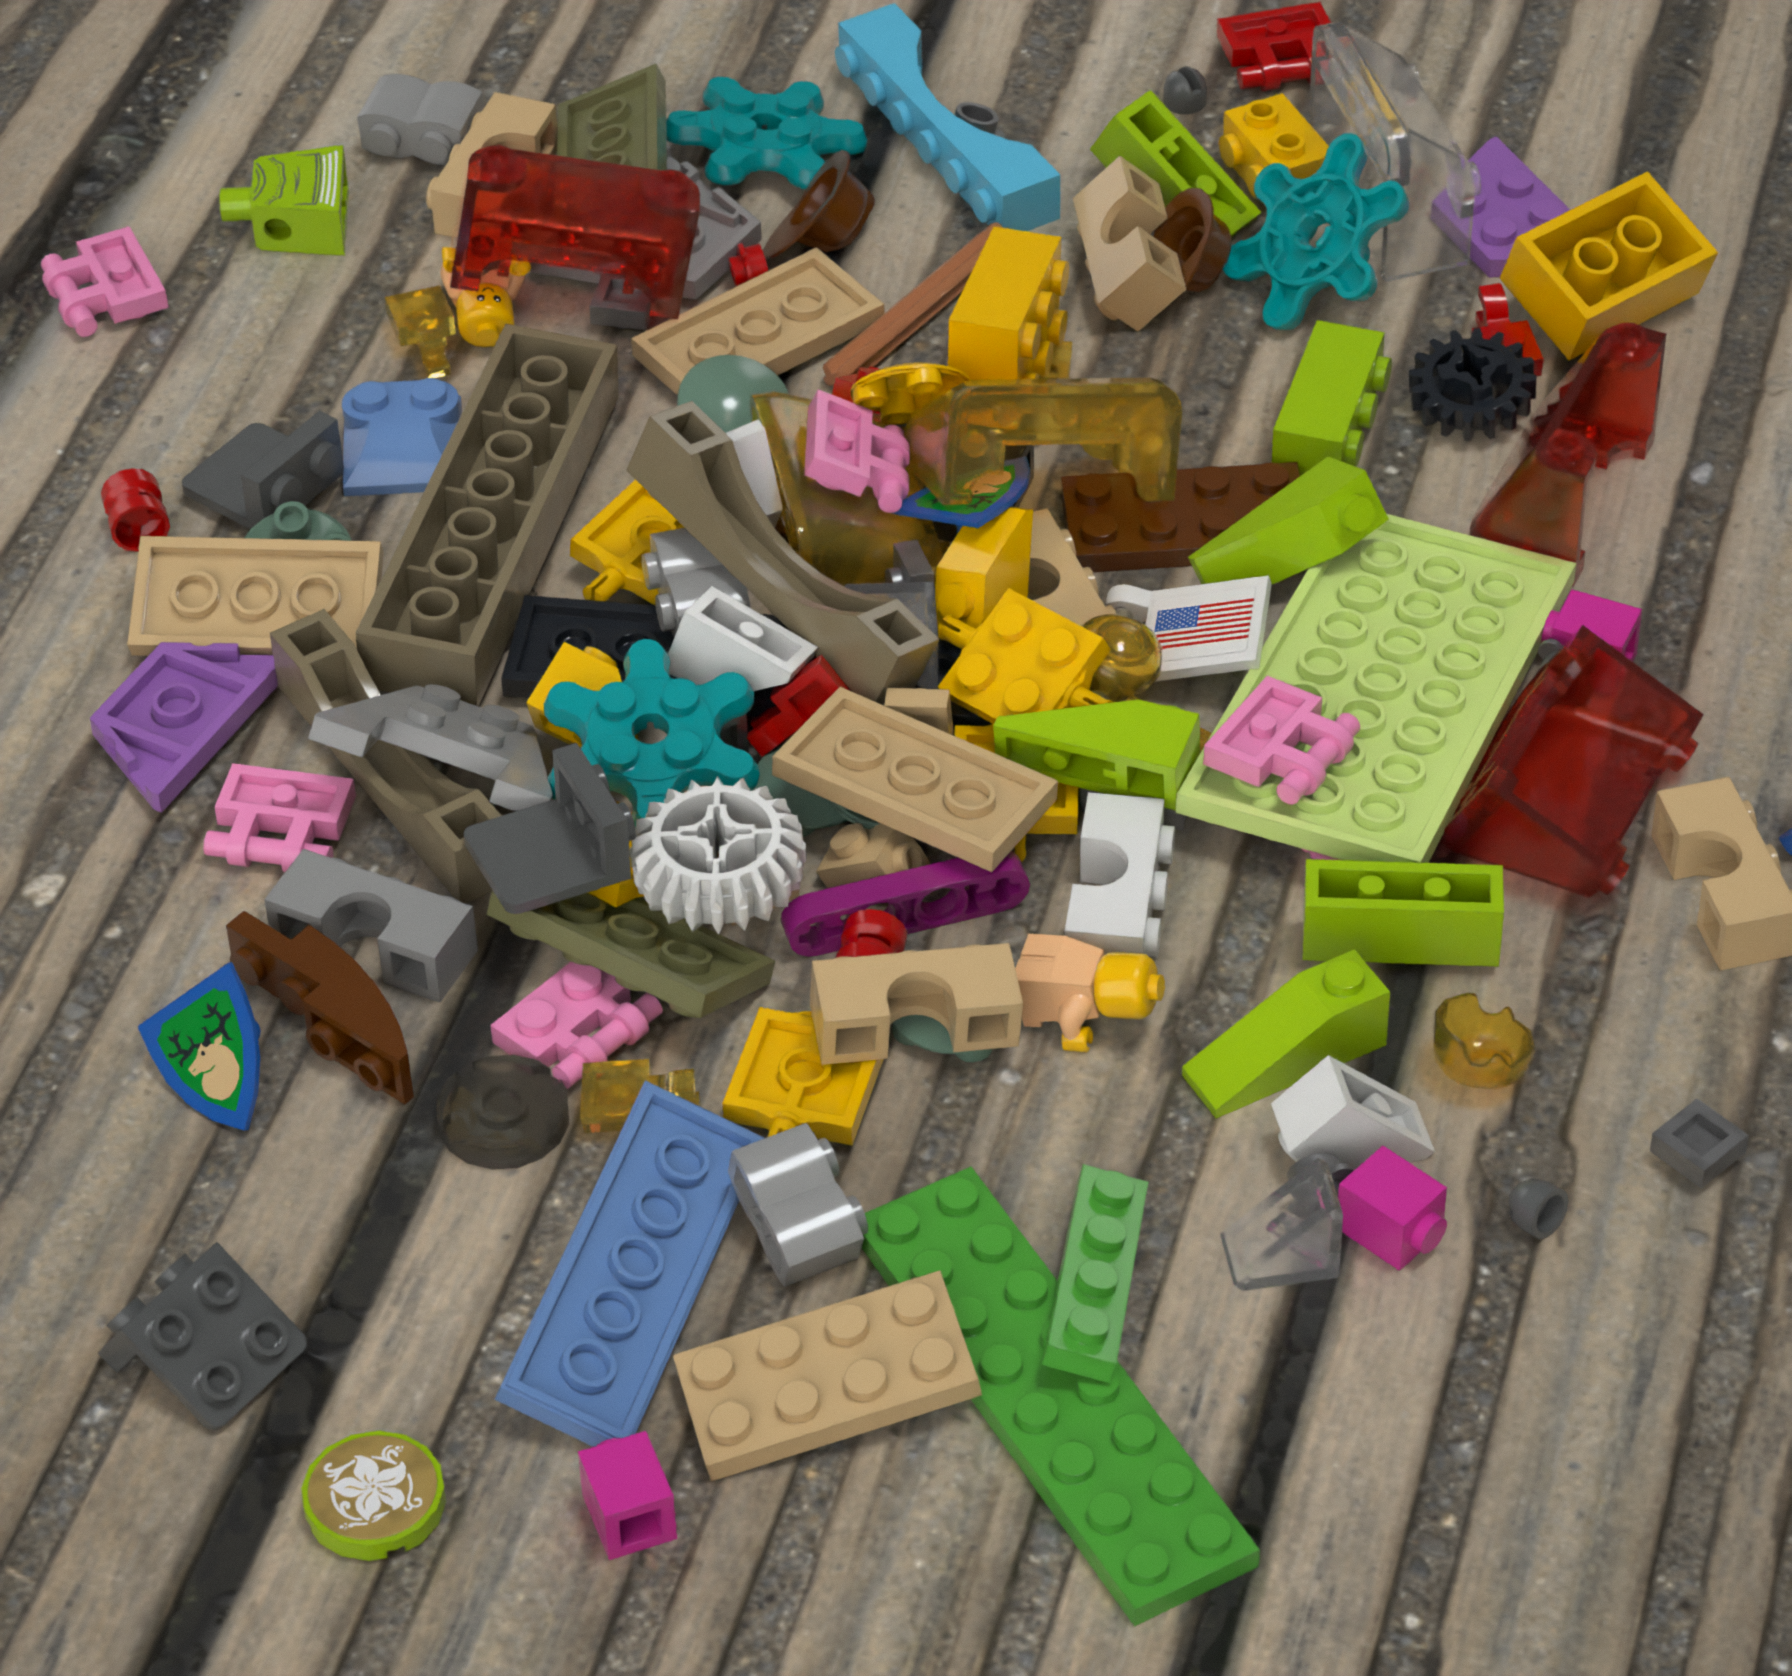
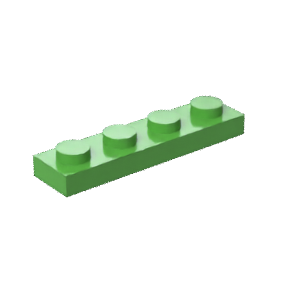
M1085 1164L1082 1165L1076 1184L1041 1365L1107 1383L1111 1382L1118 1359L1148 1181L1129 1177L1117 1171H1107Z

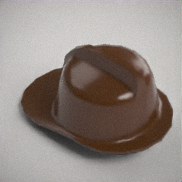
M844 150L835 153L815 174L801 200L768 239L763 249L766 259L778 256L795 242L811 248H818L822 252L840 250L851 244L859 235L874 207L875 198L848 170L850 153Z
M1189 188L1177 194L1166 206L1168 219L1155 229L1153 237L1177 253L1186 286L1185 291L1197 293L1208 289L1218 279L1228 261L1232 237L1227 224L1214 214L1210 196L1200 188Z

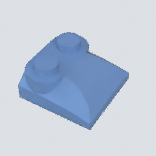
M433 378L394 382L368 381L350 389L342 399L344 419V496L424 492L463 412L461 396L458 395L457 390L451 384Z

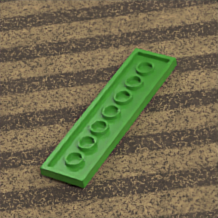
M971 1166L865 1213L868 1233L863 1234L864 1239L861 1248L889 1286L939 1270L941 1271L982 1392V1396L972 1398L971 1401L1134 1627L1259 1567L1260 1549L1118 1361L1110 1383L1041 1365L1058 1281Z

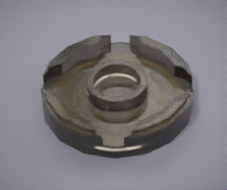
M518 1055L487 1056L472 1062L473 1069L464 1072L461 1076L456 1071L445 1081L436 1098L438 1133L447 1149L467 1164L487 1169L519 1168L544 1158L561 1143L570 1125L568 1091L562 1080L560 1079L561 1083H559L558 1079L551 1075L550 1068L540 1061Z

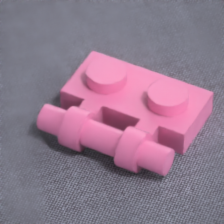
M130 226L77 241L78 256L62 260L58 254H49L41 261V267L44 271L42 281L47 291L53 298L59 299L58 310L65 324L74 328L79 336L87 337L96 332L98 324L94 317L96 314L108 311L114 324L129 319H138L147 314L168 308L166 290ZM89 282L93 284L92 286L78 289L82 284Z
M818 389L808 407L804 475L815 479L820 485L828 489L843 490L859 497L866 485L873 488V493L878 499L881 510L887 513L899 511L903 500L909 492V476L905 468L910 460V446L906 438H904V431L896 425H888L884 428L872 424L873 410Z
M1266 676L1204 745L1203 765L1257 787H1260L1271 773L1283 777L1284 779L1277 786V795L1287 804H1296L1303 795H1312L1321 786L1326 778V769L1331 763L1341 762L1352 750L1354 745L1353 738L1360 730V723L1350 713L1340 714L1335 721L1321 716L1322 697ZM1299 741L1312 746L1307 753L1294 748Z
M232 763L214 807L217 825L232 828L230 833L208 830L204 839V854L226 858L229 865L249 867L252 861L281 865L284 872L287 871L303 849L333 858L332 846L312 843L314 838L339 841L356 798L354 779ZM259 831L287 834L285 840L258 837Z
M569 962L490 1025L492 1043L539 1075L554 1062L560 1061L552 1068V1074L558 1084L569 1089L582 1077L592 1079L608 1065L607 1057L624 1043L633 1045L649 1032L648 1024L663 1012L659 1000L649 993H645L631 1004L629 1003L631 1001L630 989L619 985L614 976L591 965ZM598 1027L602 1028V1029H600L597 1033H595L592 1037H589V1036H588L590 1033H592V1032H593L595 1029H597Z

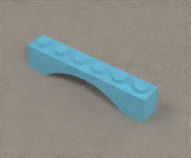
M895 3L838 23L839 46L835 48V60L842 75L846 78L850 77L863 91L869 104L877 106L890 120L894 130L899 135L903 134L915 146L921 159L927 164L930 163L944 177L949 189L953 193H959L972 207L975 216L980 222L987 223L988 225L998 222L1003 228L1009 227L1010 229L1029 231L1060 219V174L1032 145L1004 139L980 130L956 117L937 101L925 85L922 77L921 30Z

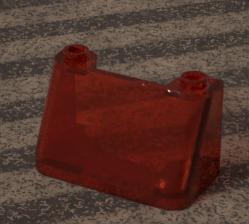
M491 145L478 149L471 154L468 161L457 212L453 239L450 288L478 292L482 276L489 271L497 269V276L508 277L511 260L623 275L622 293L633 295L634 288L642 291L651 303L650 316L678 319L700 214L699 188L687 175L677 170H656L515 150L502 145Z
M1621 323L1606 329L1534 411L1472 517L1470 536L1576 563L1575 578L1572 585L1574 587L1584 569L1585 551L1581 549L1589 477L1595 467L1606 470L1612 455L1624 450L1634 449L1633 457L1644 460L1654 443L1666 333L1644 328L1635 323Z
M1582 625L1532 678L1510 708L1495 733L1451 820L1447 823L1439 842L1456 854L1489 865H1503V870L1586 898H1591L1597 891H1601L1607 896L1619 884L1630 864L1622 859L1627 851V846L1621 840L1656 779L1667 768L1677 773L1695 752L1699 742L1691 736L1704 714Z

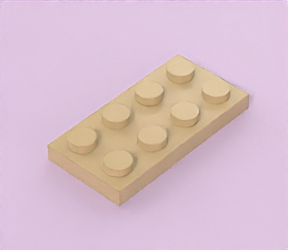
M814 248L631 338L632 355L676 395H678L683 378L691 368L705 359L719 355H738L751 358L771 369L776 375H779L859 335L885 313L884 303L818 248Z
M140 536L127 643L131 655L149 656L161 642L191 643L196 646H207L213 643H238L240 655H273L270 632L322 609L326 610L357 649L356 631L382 577L384 551L381 541Z
M839 687L772 757L773 776L990 872L1001 863L1057 800L1058 780L842 687Z
M940 1270L673 1355L711 1482L982 1396L979 1380Z

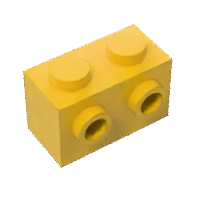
M1283 93L1224 111L1223 136L1219 138L1221 157L1226 166L1229 168L1233 167L1245 181L1250 194L1254 198L1258 199L1254 192L1256 178L1261 170L1270 164L1282 163L1298 179L1312 176L1322 166L1329 145Z

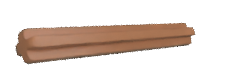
M998 222L987 226L823 365L825 373L823 380L828 386H834L835 378L857 374L860 367H874L963 291L993 226H1002Z

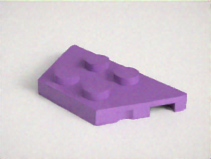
M1498 137L1489 139L1430 198L1429 217L1489 278L1500 277L1516 237L1570 209Z
M161 642L90 717L92 734L150 806L162 813L276 689L278 685L273 655H240L238 643H213L207 646H196L191 643Z

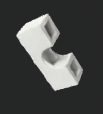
M1088 792L1080 837V882L1102 885L1072 884L1065 936L1104 950L1105 955L1109 952L1143 953L1149 957H1158L1161 918H1152L1153 910L1165 911L1168 872L1159 871L1160 863L1172 864L1175 843V826L1164 825V799Z

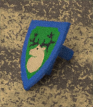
M1027 456L991 463L935 482L904 499L900 510L891 514L956 524L957 532L960 531L962 526L980 528L1009 507H1014L1013 504L1017 502L1027 489L1031 478Z
M230 962L137 1027L150 1056L166 1083L187 1105L214 1122L246 1131L249 1130L258 1096L261 1058L258 1040L261 1030L259 1024L255 1021L242 982L233 963Z

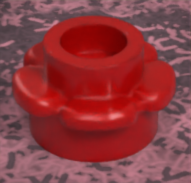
M739 243L736 249L737 255L728 258L735 287L769 271L759 243L747 247Z

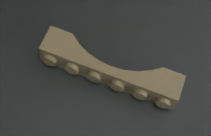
M693 401L651 415L626 471L791 632L817 646L815 656L823 655L852 692L884 705L887 688L914 689L939 638L897 598L874 597L848 589L822 575L801 558L775 530L756 501L742 471L733 440Z
M325 609L270 632L277 685L311 727L314 716L318 712L381 695L354 643ZM378 740L363 757L328 746L455 899L467 904L493 891L464 843V830L467 827L501 816L479 789L466 788L453 782L437 770L424 755L382 740Z

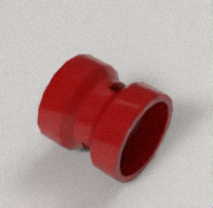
M136 468L120 470L111 475L103 484L101 498L105 513L108 515L109 528L114 542L127 551L139 552L140 536L167 537L170 529L166 507L162 504L163 500L158 480L154 475L144 469Z
M875 909L858 910L851 914L844 924L841 935L842 948H840L835 958L903 952L907 944V930L899 919L887 912Z

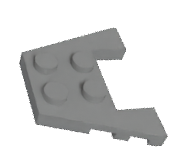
M667 145V190L660 192L659 195L661 196L606 245H601L571 231L565 232L564 228L556 226L529 250L530 271L537 274L592 283L599 282L602 271L657 276L659 294L696 300L730 269L728 258L737 255V244L742 243L744 247L757 244L762 240L761 222L719 187L711 190L699 180V170L688 161L681 164L671 156V147Z
M429 684L425 687L416 685L318 712L314 716L308 737L310 740L359 757H363L378 740H382L496 780L489 802L507 809L519 811L551 801L553 796L534 726L519 721V715L505 707L485 705L481 708L461 701L459 693L450 688Z

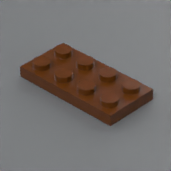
M1271 462L1254 465L1208 466L1204 468L1061 476V497L1065 526L1072 536L1076 558L1082 568L1089 567L1092 572L1192 566L1188 559L1191 554L1300 477L1297 462Z

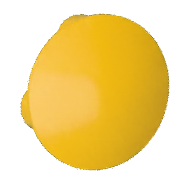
M925 362L904 363L885 367L864 376L852 385L850 394L855 404L873 411H879L882 423L899 425L914 421L916 419V411L932 408L952 411L966 407L969 403V377L963 371L945 365Z

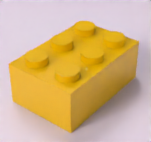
M1647 171L1516 237L1499 279L1565 357L1571 360L1699 294L1719 252Z
M993 226L949 318L948 366L963 371L969 377V403L964 408L947 411V419L1016 430L1025 408H1034L1039 391V377H1047L1049 375L1053 360V345H1062L1067 328V311L1059 310V297L1064 296L1069 278V262L1061 260L1062 237Z

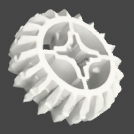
M717 776L713 785L701 787L691 779L687 792L680 793L676 790L668 789L664 803L649 802L646 817L636 820V838L632 840V847H630L631 867H633L634 883L638 887L639 894L644 895L650 911L662 910L668 924L686 918V923H688L692 932L702 924H712L719 935L724 924L736 923L745 931L751 917L755 916L769 921L773 906L788 907L791 891L800 889V881L803 878L804 863L806 862V843L803 842L802 826L798 822V815L791 814L786 799H773L767 786L750 791L744 778L739 780L734 786L723 785Z

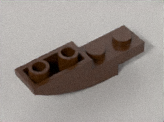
M246 911L240 913L226 925L231 952L230 962L233 963L239 978L249 985H259L278 997L294 1014L304 1015L307 1029L306 1038L316 1054L327 1061L335 1060L357 1074L360 1080L370 1089L377 1092L382 1090L404 1105L414 1098L408 1051L400 1025L390 1004L376 983L350 955L311 925H308L292 939H289Z

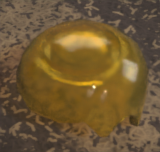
M1101 614L1081 625L1087 630L1103 637L1111 648L1108 655L1093 674L1090 691H1101L1111 701L1120 702L1125 696L1146 692L1159 678L1163 648L1155 633L1147 625L1127 616L1117 614Z
M1464 993L1445 999L1435 1011L1433 1023L1435 1062L1442 1072L1453 1081L1471 1088L1500 1089L1516 1083L1525 1075L1533 1063L1535 1044L1532 1032L1515 1019L1510 1007L1505 1006L1498 1013H1488L1481 1008L1475 993Z

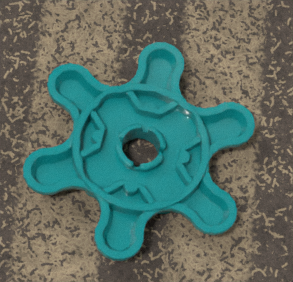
M715 77L708 82L702 97V102L712 110H678L669 114L666 120V140L677 145L703 146L713 151L705 165L704 173L708 180L721 185L738 184L751 172L775 171L785 176L795 187L807 189L815 174L825 163L820 155L837 153L841 150L850 154H857L864 151L867 147V137L863 126L859 122L848 119H829L818 115L824 108V100L820 88L808 81L795 82L781 93L761 94L744 89L732 78ZM762 125H767V130H763Z
M1344 133L1331 142L1322 166L1312 176L1298 179L1282 163H1273L1261 170L1254 183L1255 195L1265 204L1267 209L1265 223L1255 236L1238 241L1231 246V252L1223 270L1229 278L1244 282L1253 281L1258 277L1269 274L1272 280V289L1264 304L1262 313L1265 323L1275 330H1292L1296 328L1303 320L1310 300L1317 292L1329 286H1334L1338 295L1345 300L1362 302L1369 299L1376 291L1378 280L1372 265L1368 263L1370 258L1368 243L1379 229L1400 221L1409 209L1406 191L1396 181H1385L1370 189L1359 188V179L1368 156L1363 141L1353 133ZM1328 223L1330 226L1325 227L1323 235L1316 241L1317 247L1314 248L1309 245V241L1315 236L1318 227Z
M651 639L638 640L628 650L623 663L626 674L623 682L606 684L600 691H593L573 682H560L550 689L543 703L544 714L549 722L555 726L567 728L580 737L582 752L591 765L599 764L602 767L610 791L621 793L631 802L635 829L636 820L646 817L649 802L664 803L668 789L684 793L688 790L691 779L699 786H711L718 776L723 785L734 786L739 780L744 778L750 791L758 785L760 779L759 766L751 755L744 750L724 743L720 738L721 730L726 723L734 718L745 715L751 710L754 704V691L749 682L741 674L735 672L723 673L702 685H696L691 680L684 678L672 679L669 674L671 664L668 653L658 642ZM650 722L653 723L654 728L660 729L667 734L665 739L653 744L642 743L635 738V735L641 730L646 729L647 723ZM553 767L547 779L551 787L553 795L552 799L555 800L556 794Z

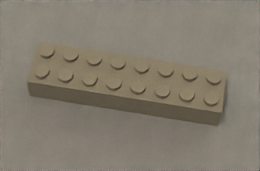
M505 324L356 631L357 651L378 690L391 693L416 685L421 687L429 684L441 685L459 693L461 701L479 707L518 621L524 595H529L618 400L617 344Z

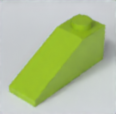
M1151 90L1115 114L1090 148V151L1106 168L1121 156L1158 182L1165 208L1177 194L1189 188L1204 190L1211 198L1214 214L1227 224L1231 237L1257 219L1262 213Z
M1326 457L1191 554L1188 559L1201 584L1269 575L1273 585L1344 553L1387 522L1389 518L1366 470L1331 457Z
M1139 699L999 716L993 725L995 754L1058 780V783L1104 794L1164 799V808L1175 811L1177 792L1200 755L1199 713L1182 710L1176 706L1161 705Z
M1355 949L1296 974L1182 1066V1076L1217 1119L1291 1087L1328 1055L1342 1063H1347L1386 1046L1390 991Z

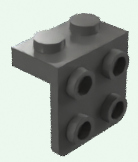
M319 410L289 436L265 424L252 423L182 479L183 493L187 497L249 529L253 528L262 519L274 514L276 508L283 503L294 501L306 505L343 475L344 464L338 419Z
M577 743L553 750L555 800L480 822L464 830V843L500 903L509 913H524L631 879L629 841L636 838L632 814L624 802L616 803L610 794L609 784L602 767L599 764L591 765Z
M216 1242L195 1262L186 1253L176 1260L155 1280V1283L163 1291L149 1304L145 1305L136 1297L106 1325L115 1335L98 1354L116 1373L138 1355L204 1427L209 1430H218L305 1350L307 1340L301 1330L224 1248Z

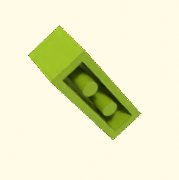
M1321 320L1316 321L1273 428L1272 463L1297 462L1300 476L1326 457H1331L1353 466L1358 465L1364 443V431H1362V428H1372L1378 406V394H1376V391H1386L1391 375L1392 358L1383 356L1385 332Z
M1306 859L1302 960L1328 961L1355 949L1365 962L1499 967L1504 920L1503 865Z

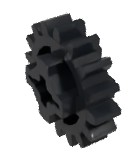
M1474 328L1471 338L1465 339L1456 330L1450 331L1449 343L1443 344L1441 341L1433 338L1429 341V354L1417 352L1415 355V369L1409 370V393H1411L1412 410L1422 411V423L1425 426L1433 425L1438 421L1441 422L1442 436L1447 437L1455 429L1463 430L1465 441H1471L1474 431L1483 430L1489 439L1495 438V426L1501 424L1505 428L1513 430L1516 428V414L1529 416L1531 413V399H1536L1534 360L1532 357H1523V345L1520 342L1505 347L1504 333L1498 332L1488 340L1482 338L1481 328Z

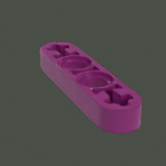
M1010 851L992 872L961 858H954L801 895L788 903V907H785L781 913L780 921L790 947L795 953L806 957L819 956L839 951L842 948L841 935L848 917L858 910H865L875 904L889 903L883 911L899 919L904 924L907 934L1014 908L1027 896L1030 882L1018 855L1013 851ZM941 888L951 889L941 899L933 902H922L925 896ZM846 915L847 918L842 920L841 916Z

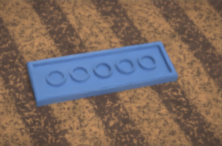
M645 1080L494 1400L593 1447L607 1439L624 1438L636 1434L739 1202L728 1173L731 1152L765 1138Z

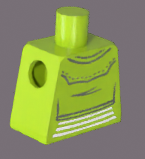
M344 145L258 157L253 163L251 187L220 188L219 199L222 222L252 221L255 245L261 250L345 255L349 185Z

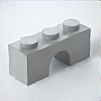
M306 849L301 851L264 899L268 925L289 939L294 938L308 925H311L334 941L339 947L352 939L376 937L378 940L383 983L437 1002L443 1000L478 951L473 906L462 903L453 897L441 896L406 884L397 878L385 877L350 865L341 859L330 858Z

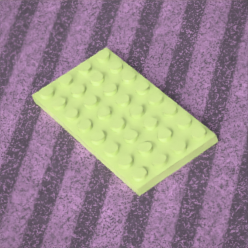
M1387 514L1389 518L1387 522L1347 551L1307 570L1262 647L1259 668L1249 669L1210 736L1211 738L1263 679L1266 676H1270L1322 697L1321 716L1335 721L1342 713H1350L1355 716L1360 723V730L1353 738L1354 745L1352 750L1341 762L1329 765L1326 769L1325 781L1312 795H1303L1296 804L1290 805L1283 802L1277 795L1276 789L1284 779L1283 777L1271 773L1262 785L1257 787L1203 765V748L1177 792L1176 813L1341 860L1428 863L1541 645L1543 628L1550 611L1560 610L1574 583L1576 563ZM1299 741L1294 748L1307 753L1312 746Z

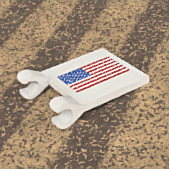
M1269 575L1155 591L1125 584L1113 586L1108 591L1106 605H1111L1113 608L1124 607L1116 609L1121 630L1134 629L1146 621L1140 658L1121 652L1110 651L1095 672L1101 675L1108 674L1106 677L1117 681L1116 697L1126 694L1140 683L1258 669L1272 586Z

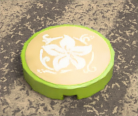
M379 1430L349 1435L326 1447L309 1465L301 1487L305 1519L310 1524L311 1532L318 1542L342 1557L366 1561L388 1558L387 1551L397 1550L404 1545L405 1551H408L422 1544L439 1525L446 1504L441 1465L427 1446L405 1434Z

